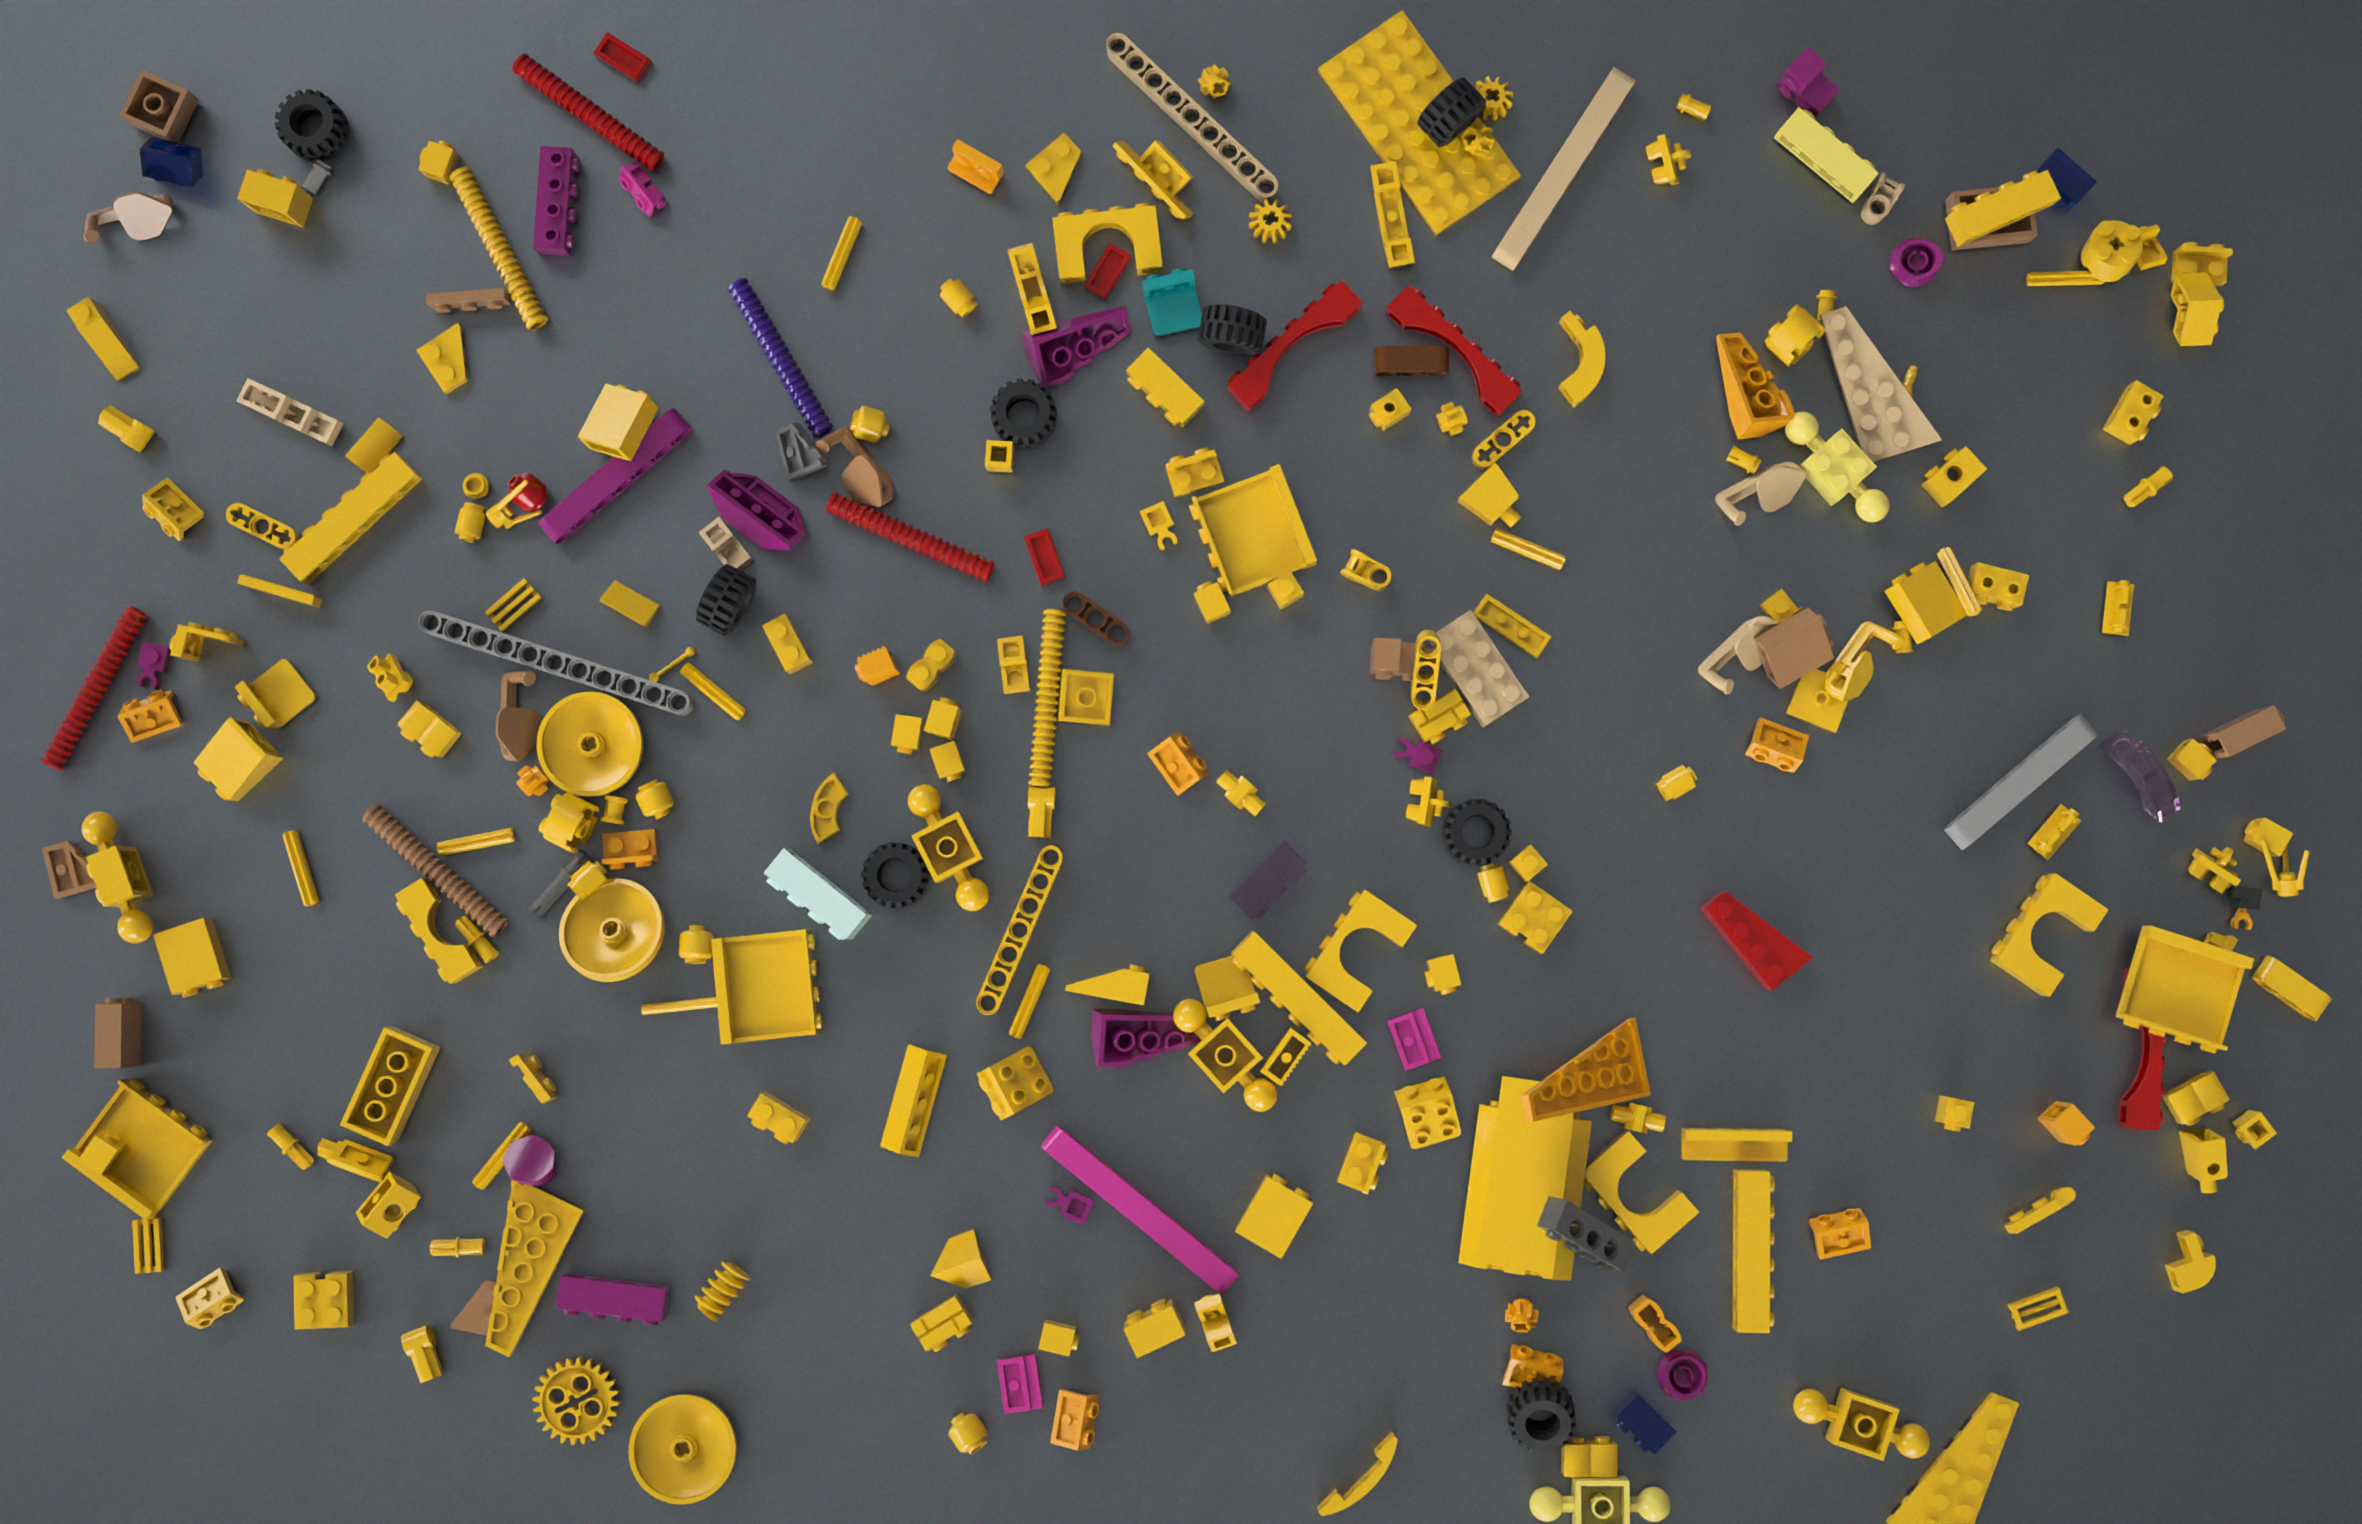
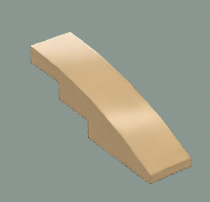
M247 378L236 400L259 413L330 446H333L344 424Z

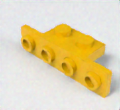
M1155 140L1141 157L1125 141H1116L1112 145L1117 150L1116 155L1124 163H1129L1135 169L1134 174L1141 181H1146L1152 187V193L1170 206L1169 210L1176 218L1184 220L1194 215L1177 196L1191 181L1193 176L1159 140Z

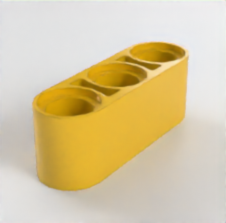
M1432 630L1420 632L1415 644L1411 699L1413 705L1420 710L1431 708L1436 699L1441 643L1437 633ZM1427 639L1436 642L1435 646L1431 649H1424L1421 645ZM1423 665H1429L1433 668L1431 673L1427 675L1419 673V669ZM1425 690L1430 693V696L1425 700L1416 698V694L1420 691Z
M2268 955L2251 977L2257 984L2312 1021L2319 1019L2332 1000L2329 995L2298 973Z

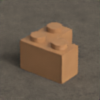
M1375 637L1371 643L1370 674H1374L1375 679L1391 680L1393 676H1402V681H1412L1416 643L1401 642V639ZM1424 665L1421 666L1420 669H1419V673H1421V674H1423V675H1424Z

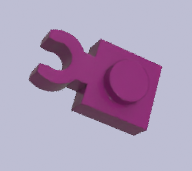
M142 641L137 667L144 668V671L137 679V686L145 687L146 680L150 678L152 680L151 688L159 689L161 682L158 673H166L171 653L170 647Z
M1399 738L1398 742L1404 744L1406 750L1403 753L1394 751L1393 755L1397 758L1409 757L1411 758L1409 766L1433 775L1443 750L1419 740L1414 747L1411 746L1407 739Z
M1052 1186L1050 1190L1058 1194V1199L1051 1201L1046 1198L1045 1203L1050 1207L1058 1205L1063 1207L1060 1215L1084 1225L1095 1200L1072 1189L1068 1196H1066L1061 1188Z

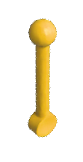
M688 647L684 654L657 673H651L649 680L656 683L659 682L663 674L687 657H693L695 649Z

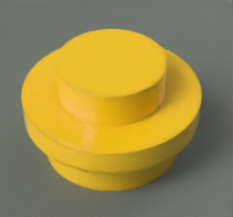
M472 473L464 479L463 491L472 499H481L489 491V482L482 474Z

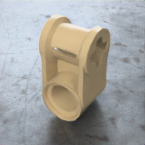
M1882 172L1873 185L1870 195L1861 210L1863 221L1869 225L1880 223L1890 212L1893 204L1903 191L1905 184L1893 181L1886 177L1885 172ZM1871 206L1878 207L1880 214H1875Z

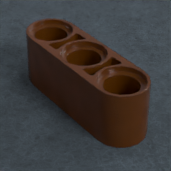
M1380 346L1374 348L1375 376H1443L1449 374V347Z
M1077 591L1069 592L1064 596L1063 608L1068 616L1113 646L1121 647L1128 642L1130 632L1128 626L1123 621ZM1073 598L1082 601V606L1077 611H1072L1067 607L1068 602ZM1093 613H1100L1104 617L1100 625L1094 626L1089 622V618ZM1116 627H1120L1125 631V636L1121 640H1114L1110 636L1111 631Z

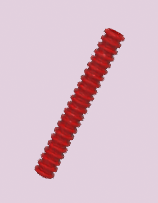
M524 53L515 60L512 68L513 73L519 74V77L525 79L528 84L532 83V86L538 88L541 93L545 92V96L551 97V100L557 102L560 107L564 106V109L570 111L571 115H577L578 120H583V123L590 125L592 130L596 129L599 135L603 134V138L609 139V142L615 144L617 148H622V151L628 153L631 158L635 157V160L641 162L642 166H648L649 171L652 172L660 167L664 160V152L658 151L656 146L651 147L652 144L649 141L645 142V139L639 137L636 132L632 133L631 128H626V125L619 123L617 118L613 119L611 114H606V111L600 109L599 105L594 104L592 100H587V97L581 95L578 90L574 91L572 86H568L567 82L562 81L560 77H555V74L549 72L546 67L542 68V65L536 63L535 59L529 58L528 54Z
M834 492L827 502L826 512L828 514L834 513L835 517L841 516V519L844 521L848 519V522L851 524L855 522L858 527L862 525L864 530L871 529L873 534L878 532L880 537L884 535L887 540L893 539L894 543L900 542V545L903 547L907 545L910 550L914 548L916 553L921 551L923 556L930 555L932 560L936 558L939 563L943 561L946 566L952 565V568L955 570L959 568L962 573L966 571L969 576L973 574L975 579L982 578L984 583L992 575L995 562L992 560L988 562L985 557L981 559L979 554L972 555L970 550L965 552L963 547L959 549L956 544L950 545L949 541L943 542V539L940 537L936 539L933 534L929 536L927 531L922 533L918 527L913 529L911 524L907 526L904 521L898 522L897 518L891 519V516L888 514L884 516L881 511L877 513L874 508L870 510L868 505L861 506L859 501L854 503L852 498L848 500L845 495L839 496L838 492Z
M130 605L125 606L126 612L121 614L122 619L118 620V626L113 628L114 634L109 635L110 641L105 642L106 648H102V655L97 657L99 661L94 663V669L89 671L90 677L85 678L86 684L81 685L82 691H78V698L74 699V705L69 707L70 713L65 714L66 720L61 721L62 727H58L56 730L58 734L53 736L54 741L50 742V748L45 750L46 756H42L40 759L42 763L53 769L63 770L64 766L62 764L67 763V755L70 756L72 754L71 748L76 747L74 743L79 741V734H83L84 730L82 728L87 727V719L91 720V712L96 711L94 707L100 704L98 700L103 698V691H107L108 687L106 685L108 683L111 684V676L114 677L116 675L114 671L120 668L118 664L123 662V655H127L128 651L126 649L131 648V640L135 641V633L138 634L140 632L139 626H143V619H147L148 616L145 612Z

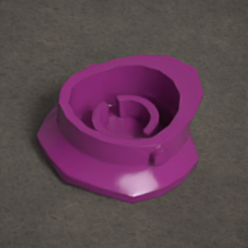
M1921 237L1908 238L1891 251L1890 271L1904 286H1923L1933 281L1945 259L1942 250L1936 244L1923 240Z
M530 1135L511 1142L503 1157L504 1166L510 1179L518 1182L520 1185L539 1186L547 1184L555 1177V1151L541 1137Z
M1693 1350L1669 1351L1662 1358L1656 1377L1665 1395L1679 1401L1692 1399L1703 1392L1707 1385V1365Z

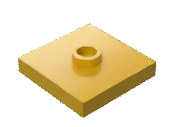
M1061 669L1057 721L1110 725L1114 673Z
M1815 669L1798 679L1786 714L1836 733L1848 701L1842 702L1828 694L1825 689L1826 672ZM1840 679L1837 686L1843 688L1846 680Z

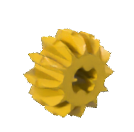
M1489 76L1485 78V83L1480 80L1476 82L1475 89L1486 99V104L1482 111L1483 121L1487 119L1488 115H1491L1493 121L1497 120L1498 114L1505 117L1507 114L1506 109H1511L1513 103L1510 99L1513 97V92L1506 91L1509 87L1508 82L1502 85L1499 84L1500 77H1497L1495 82H1492ZM1487 96H1488L1489 98H1492V97L1494 96V97L1496 98V100L1494 101V100L1492 99V100L1488 101V100H1487Z
M1268 199L1264 200V207L1260 204H1255L1254 209L1256 212H1250L1249 218L1253 220L1249 223V229H1256L1253 233L1254 238L1263 235L1262 243H1266L1268 237H1271L1272 243L1275 244L1277 243V235L1285 239V231L1291 230L1292 225L1288 222L1292 220V214L1286 213L1288 208L1286 205L1278 208L1279 200L1277 199L1274 200L1273 205H1269ZM1270 217L1274 218L1271 226L1266 224Z

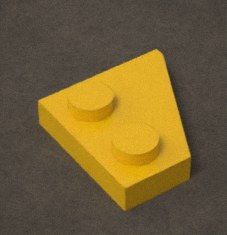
M456 323L416 350L446 395L468 381L467 368L465 367V348L462 342L463 328L459 323Z

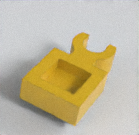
M1164 501L1140 511L1150 536L1158 534L1157 543L1160 550H1165L1162 543L1165 538H1170L1173 544L1177 545V537L1168 530V528L1174 526V523Z

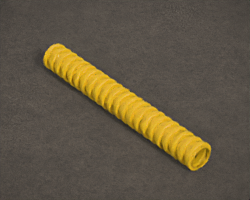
M461 167L454 170L449 178L453 182L454 188L457 189V194L461 196L460 200L464 203L465 209L468 210V215L472 217L471 221L475 224V229L479 231V236L483 238L482 242L486 245V250L490 252V258L494 259L493 264L497 266V271L501 273V279L505 280L504 285L508 287V293L512 294V300L516 301L515 306L520 308L518 312L520 315H523L522 320L527 322L526 328L537 329L543 326L548 321V317L543 315L544 309L540 308V302L536 301L537 296L532 294L534 290L532 287H529L530 282L525 280L526 275L522 273L523 269L518 265L519 261L515 258V253L511 251V246L507 244L508 240L504 237V232L500 230L501 226L497 223V218L493 216V211L489 209L490 205L486 202V197L482 195L483 191L481 188H478L479 184L475 181V176L471 174V168Z
M1046 609L1043 611V614L1046 616L1042 620L1045 626L1042 627L1044 634L1041 635L1043 642L1040 643L1043 650L1040 651L1042 659H1039L1041 667H1038V671L1041 673L1037 677L1040 683H1037L1039 691H1036L1038 699L1035 700L1038 707L1035 708L1037 715L1034 716L1036 724H1033V728L1036 729L1032 734L1035 736V740H1032L1034 748H1031L1033 756L1030 757L1033 763L1030 764L1032 772L1029 773L1031 781H1028V784L1031 786L1051 787L1052 784L1049 782V779L1052 778L1050 770H1053L1051 762H1054L1051 755L1054 754L1052 746H1055L1053 738H1056V734L1053 732L1057 727L1054 725V722H1057L1055 714L1058 713L1056 706L1059 705L1056 698L1059 697L1057 689H1060L1058 681H1061V677L1058 675L1061 673L1059 665H1062L1060 657H1063L1061 649L1064 648V645L1061 644V641H1064L1062 633L1065 632L1063 625L1066 624V621L1063 620L1066 612L1059 609Z

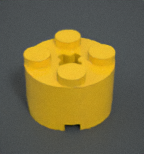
M2116 220L2100 222L2082 248L2081 262L2084 268L2087 267L2095 279L2104 282H2115L2127 275L2143 250L2139 228L2135 225H2129Z
M1798 304L1787 313L1786 316L1788 318L1782 324L1778 321L1769 330V336L1764 341L1766 347L1788 367L1798 362L1814 346L1813 342L1815 340L1813 338L1815 336L1820 339L1826 331V328Z
M569 792L564 795L557 794L552 799L550 805L552 809L548 817H545L539 825V832L543 833L545 840L571 853H577L579 849L576 847L580 843L585 845L597 825L598 818L594 817L595 811L599 812V808Z

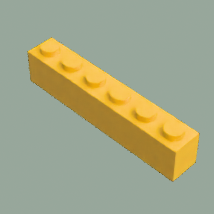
M396 452L387 454L380 460L379 466L373 472L366 473L360 479V484L354 490L350 489L342 495L340 503L335 507L327 509L322 514V519L316 525L306 528L302 533L303 537L299 541L288 545L279 560L300 582L309 585L423 478L401 455Z
M1252 930L1231 952L1235 957L1232 962L1242 972L1247 969L1253 975L1250 980L1260 990L1266 987L1272 993L1269 999L1279 1009L1285 1006L1291 1012L1287 1017L1297 1027L1303 1024L1310 1031L1307 1036L1317 1046L1322 1043L1328 1049L1325 1054L1335 1064L1340 1061L1345 1066L1367 1044L1255 931Z
M1733 1169L1732 1329L1738 1333H1770V1326L1774 1325L1773 1310H1770V1299L1774 1298V1285L1770 1283V1272L1774 1271V1258L1770 1256V1246L1774 1245V1231L1770 1229V1219L1774 1218V1204L1770 1203V1192H1774L1775 1182L1774 1177L1770 1176V1171L1763 1169Z

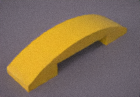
M1393 161L1371 165L1377 216L1388 266L1393 268L1414 264L1411 238L1408 235L1400 192L1401 185L1397 163Z
M1393 1431L1374 1449V1453L1379 1460L1344 1495L1335 1488L1317 1506L1318 1513L1321 1516L1330 1515L1351 1506L1364 1497L1379 1482L1389 1467L1396 1450L1398 1439Z

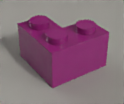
M1809 46L1787 68L1776 84L1779 87L1780 93L1785 98L1792 99L1802 110H1808L1815 118L1840 92V89L1822 73L1827 63Z

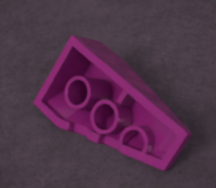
M1123 306L1056 321V329L1031 335L1030 329L1021 332L1026 356L1040 384L1045 389L1070 379L1074 376L1073 373L1084 364L1087 366L1093 361L1092 358L1102 350H1108L1129 334L1131 326L1127 308Z
M1092 1009L1091 1040L1097 1067H1126L1132 1065L1131 1063L1143 1059L1148 1060L1154 1058L1155 1055L1167 1051L1172 1052L1200 1042V1038L1194 1032H1184L1176 1026L1173 1020V1013Z

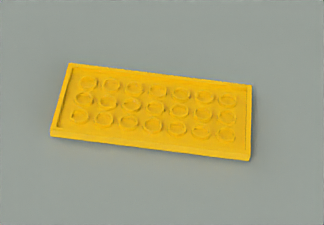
M1403 10L1318 67V72L1382 162L1396 161L1402 190L1435 236L1520 179V173L1496 140L1490 152L1482 151L1481 156L1472 155L1470 151L1464 150L1465 145L1462 139L1464 132L1448 145L1438 147L1417 125L1423 110L1453 80ZM1478 116L1470 126L1475 127L1476 122H1483Z

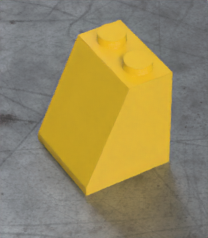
M229 717L193 763L199 768L198 774L205 781H211L217 787L215 791L225 801H239L283 757L249 721Z

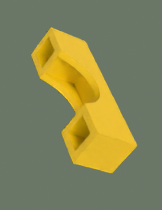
M420 878L395 894L398 900L396 902L398 909L403 915L409 917L412 922L410 924L411 930L418 938H422L426 945L424 946V951L431 960L435 959L440 967L437 971L445 982L448 981L450 984H456L484 967L472 947H469L467 944L452 945L443 940L438 934L434 919L442 899L433 884L429 882V878Z

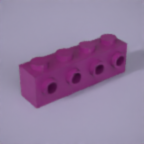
M540 146L533 248L538 254L570 256V248H574L575 236L572 232V223L576 222L577 212L573 206L574 197L578 196V182H575L576 172L580 171V158L570 147Z
M566 1273L560 1276L556 1309H562L563 1314L579 1315V1312L590 1313L589 1317L604 1319L606 1315L616 1316V1320L621 1322H631L632 1318L642 1319V1324L658 1325V1322H662L667 1317L671 1286Z

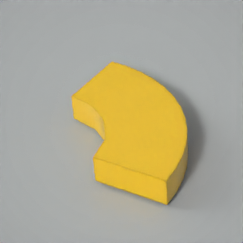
M835 772L819 786L811 807L810 824L818 845L841 831L838 824V810L842 801L849 796V793Z

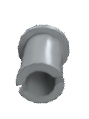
M318 159L315 163L312 162L313 168L301 185L315 194L318 193L317 191L327 174L331 175L329 172L331 167Z

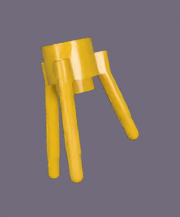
M524 480L500 502L485 512L489 521L496 528L504 525L508 529L516 523L542 514V510L539 509L513 519L511 518L514 512L508 503L528 484L527 480Z
M2265 839L2261 840L2263 853L2272 879V890H2277L2278 896L2299 895V889H2304V876L2309 851H2304L2297 878L2296 873L2289 872L2287 845L2282 853L2283 872L2279 873L2278 878Z

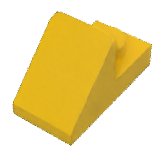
M1782 588L1759 605L1766 615L1777 623H1781L1804 610L1803 607L1798 609Z

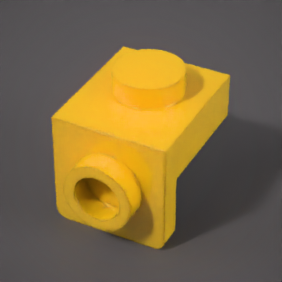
M2158 224L2140 227L2143 250L2137 260L2139 268L2144 270L2165 264L2168 257L2156 238L2160 231Z

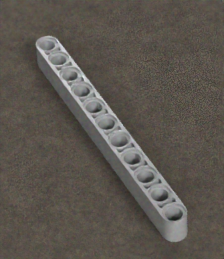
M425 611L418 619L419 628L423 632L468 648L676 715H688L694 708V700L691 695L669 686L436 611ZM437 617V627L430 630L428 626L429 621ZM461 625L463 633L460 637L455 638L453 630L456 626ZM486 633L488 637L486 644L479 646L478 637ZM511 641L513 645L512 650L504 654L502 650L503 644ZM531 649H536V659L529 662L527 660V653ZM560 657L562 659L561 667L553 670L551 666L553 659ZM580 665H585L587 673L585 676L578 678L576 675L577 668ZM610 673L612 677L611 682L603 686L601 684L602 675ZM629 681H635L637 685L636 690L631 694H627L625 690L626 684ZM659 688L661 690V697L658 701L652 702L650 693L652 690ZM684 696L686 705L683 709L677 710L675 708V701L678 697Z

